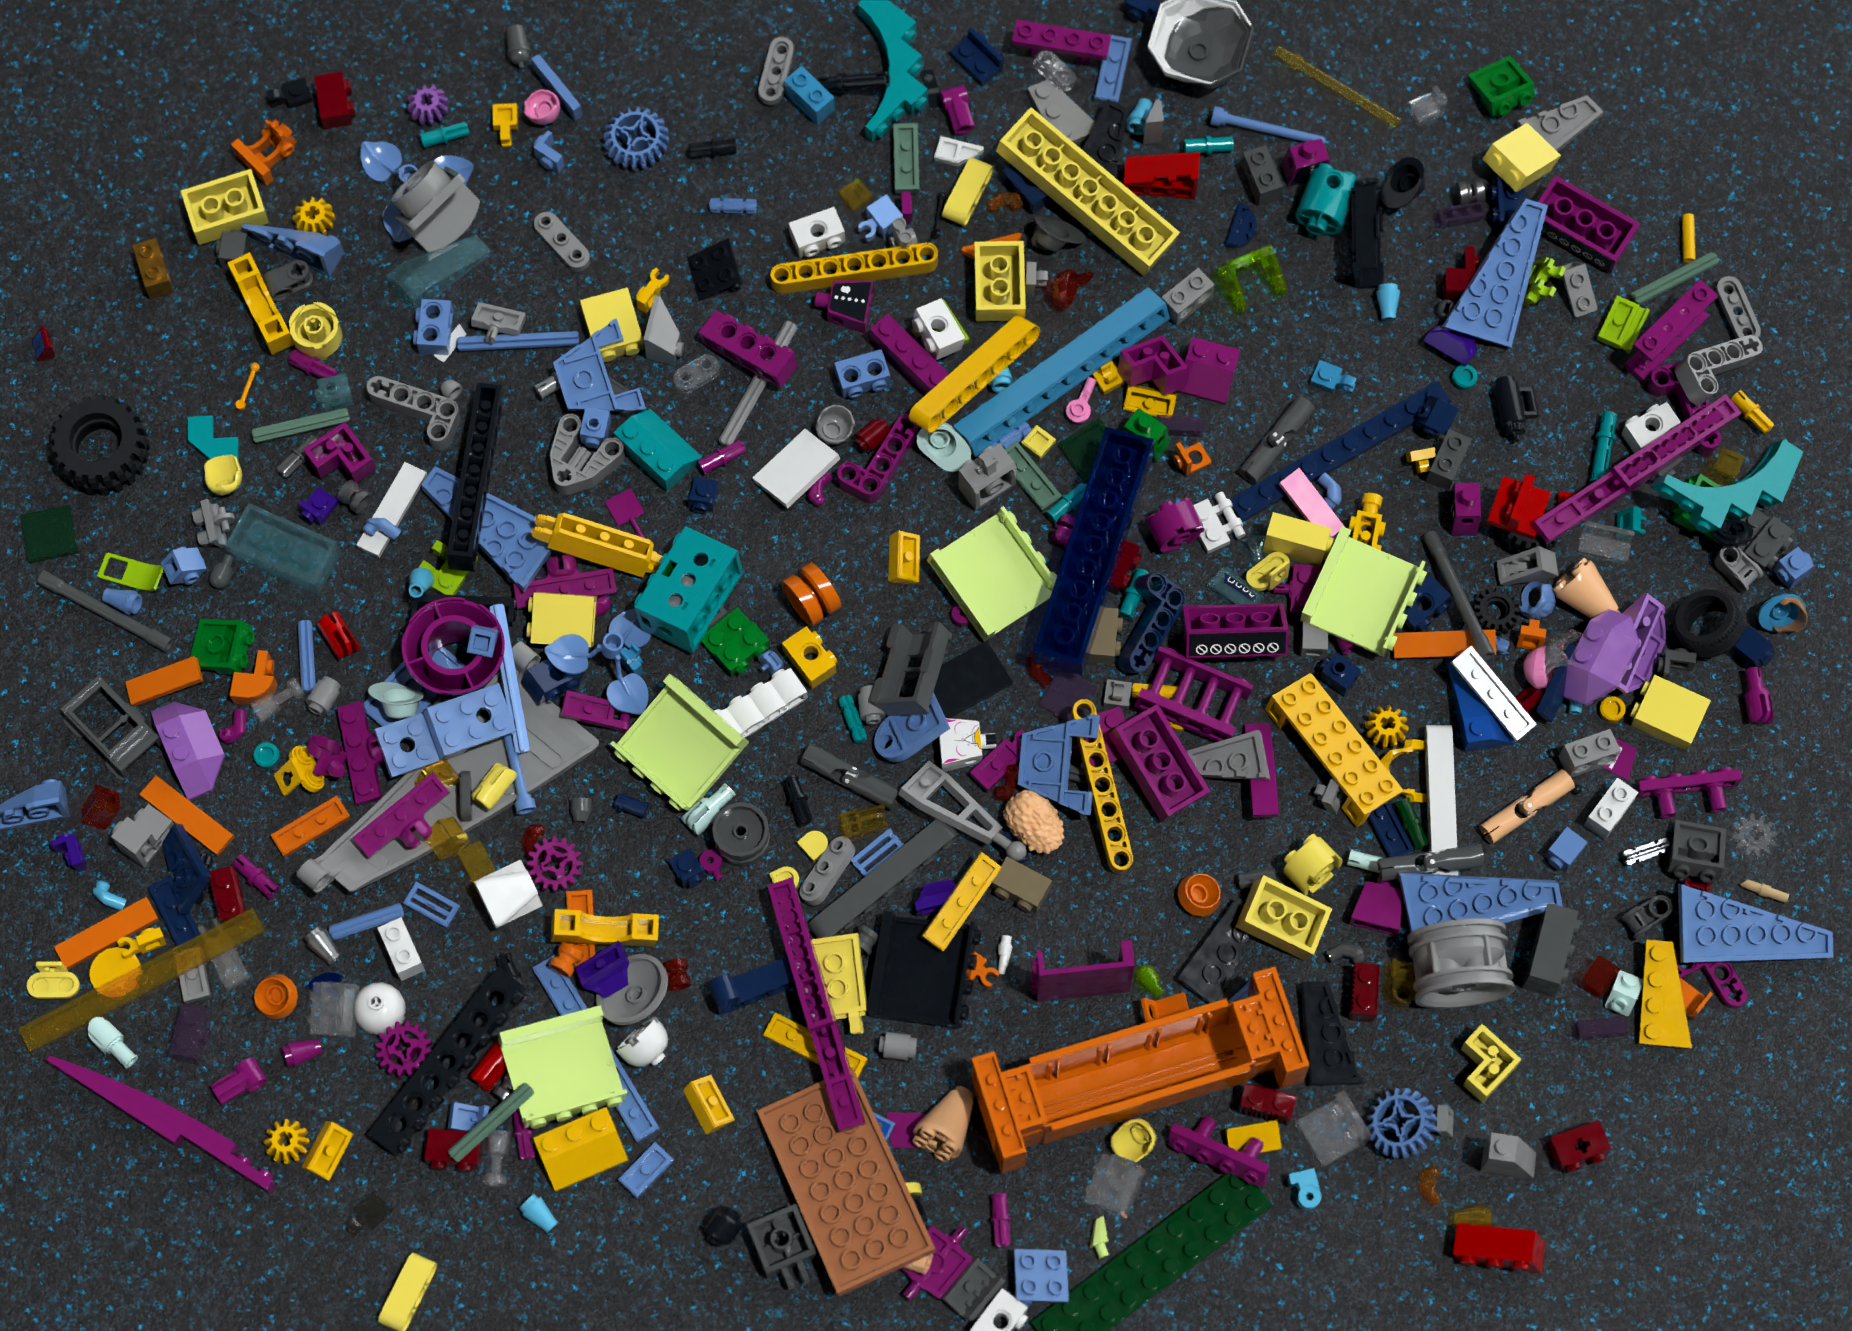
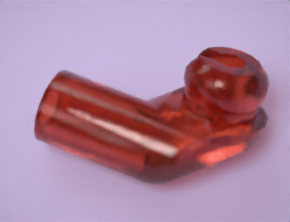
M1037 650L1028 657V672L1030 676L1046 688L1053 681V678L1043 670V662L1046 659L1045 653Z
M1011 764L1007 766L1005 787H996L995 798L997 800L1008 801L1011 799L1018 784L1019 767L1017 765Z
M541 824L529 825L522 839V846L529 861H533L528 857L529 852L536 853L533 846L538 838H541L545 833V829Z

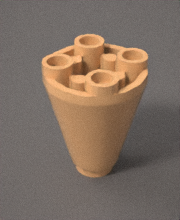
M1584 557L1573 566L1574 570L1571 572V575L1567 576V574H1564L1555 583L1556 586L1553 588L1555 591L1554 595L1591 619L1608 609L1619 612L1617 610L1619 608L1590 559L1588 561Z
M956 1086L954 1090H951L916 1124L913 1131V1143L919 1148H926L934 1153L935 1157L942 1162L947 1163L950 1158L959 1157L962 1152L974 1103V1094L962 1086Z

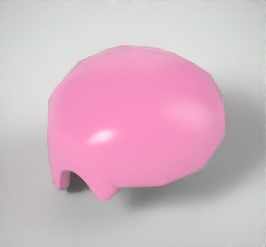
M540 89L533 92L524 101V114L536 125L550 124L557 119L560 113V100L550 90Z

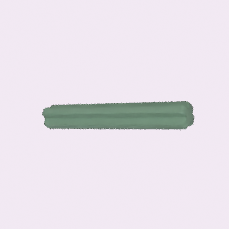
M1710 252L1632 292V301L1641 305L1711 269L1719 263L1717 255Z
M342 408L255 428L252 430V436L255 443H260L342 424L343 422L347 423L350 421V416L347 408Z
M526 1082L521 1084L448 1150L449 1155L456 1162H459L534 1094V1090Z

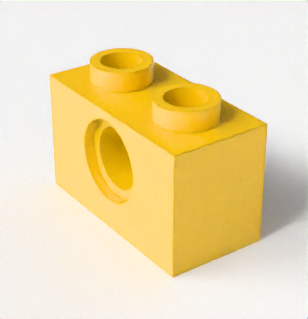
M806 626L782 642V650L810 688L814 689L837 673V659L830 650L825 651L821 644L823 642L816 631L811 632ZM812 652L816 653L818 657L814 660H808L805 658V655Z

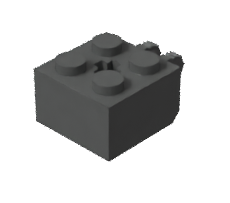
M796 1204L747 1224L748 1232L768 1279L782 1273L789 1290L795 1288V1283L788 1270L798 1267L802 1281L804 1283L810 1282L804 1264L817 1259V1256ZM783 1237L784 1240L788 1238V1241L784 1246L776 1245L778 1243L777 1238Z

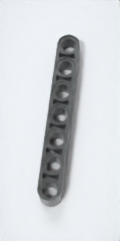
M939 819L934 820L812 919L808 924V928L817 938L842 935L954 844L960 837V834L951 825Z

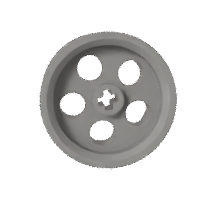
M1459 919L1431 924L1411 932L1407 936V943L1410 946L1409 956L1413 959L1416 981L1413 983V988L1417 992L1415 994L1416 1004L1422 1007L1441 1009L1470 1007L1494 1002L1511 995L1515 991V986L1511 981L1513 979V972L1507 968L1505 947L1508 945V938L1505 936L1507 932L1506 925L1501 921L1493 919Z

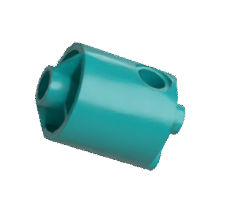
M1326 163L1319 164V167L1310 174L1296 211V219L1310 233L1315 235H1334L1340 233L1351 207V188L1356 187L1354 184L1356 176L1351 172L1335 170Z

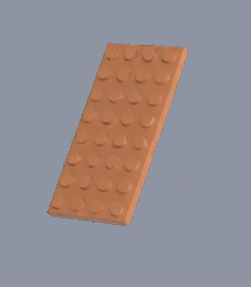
M851 1067L853 1082L866 1123L865 1125L844 1132L839 1131L825 1080L757 1110L838 1296L844 1295L936 1252L853 1067Z

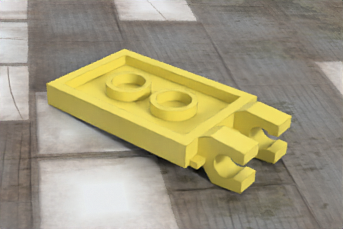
M853 933L812 939L836 1019L849 1018L851 1034H864L861 1016H866L867 999L859 934Z

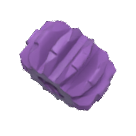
M423 84L422 90L414 88V95H409V104L407 106L408 112L412 113V119L414 121L419 120L422 126L426 121H429L430 125L433 126L435 119L442 122V115H447L448 109L446 106L449 104L448 98L444 97V91L442 89L437 90L434 84L429 89H427L425 84Z

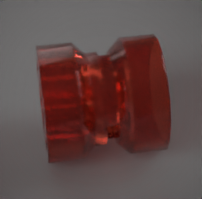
M686 958L671 959L662 963L668 975L667 990L677 991L692 986L691 977L687 975L689 965Z

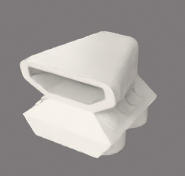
M521 859L474 881L495 928H499L543 906L534 883Z

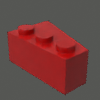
M1200 152L1126 157L1123 185L1135 195L1195 200Z
M1457 1223L1453 1255L1461 1264L1476 1266L1477 1263L1491 1268H1507L1542 1274L1545 1242L1536 1231Z

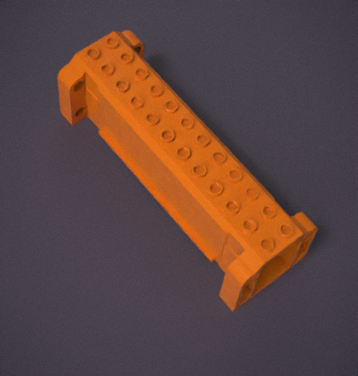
M1276 967L1252 974L1247 991L1248 998L1228 1003L1227 999H1223L1031 1057L1029 1058V1064L1001 1072L995 1051L971 1058L972 1083L1001 1173L1025 1167L1027 1153L1025 1147L1038 1143L1046 1144L1230 1088L1268 1073L1274 1074L1280 1089L1304 1082L1310 1065Z

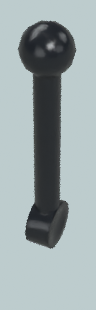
M940 192L937 195L939 204L935 227L931 232V237L938 239L941 234L939 226L943 203L947 198L944 192Z
M1557 748L1550 749V758L1555 759L1559 767L1564 770L1558 757L1560 754ZM1573 780L1575 788L1572 789V793L1580 794L1582 789Z

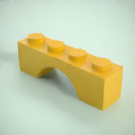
M250 252L227 262L232 276L271 354L273 355L294 345L290 332L277 310Z
M555 909L552 915L551 942L612 945L620 941L624 946L655 947L658 941L659 915L633 913L620 917H601L586 914L581 910Z

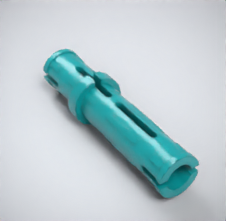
M1605 411L1601 414L1599 432L1596 433L1595 437L1597 446L1590 478L1591 484L1607 474L1612 443L1616 439L1614 432L1618 415L1614 412Z

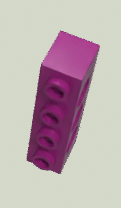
M715 310L698 332L704 345L782 388L798 367L794 357L795 353L790 348L778 346L772 338L767 335L761 336L757 334L748 324H739L728 313L722 314ZM754 345L752 348L746 349L748 346Z

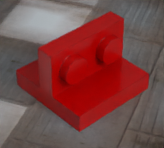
M1525 474L1523 482L1503 476L1486 524L1534 540L1537 531L1533 528L1532 524L1543 516L1551 492L1532 486L1535 476Z

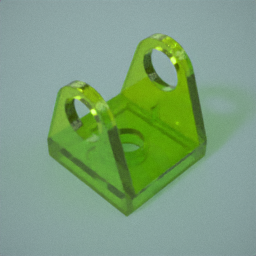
M1271 244L1226 262L1217 268L1221 280L1240 313L1246 312L1247 306L1236 271L1257 262H1261L1277 294L1280 297L1287 294L1285 282Z

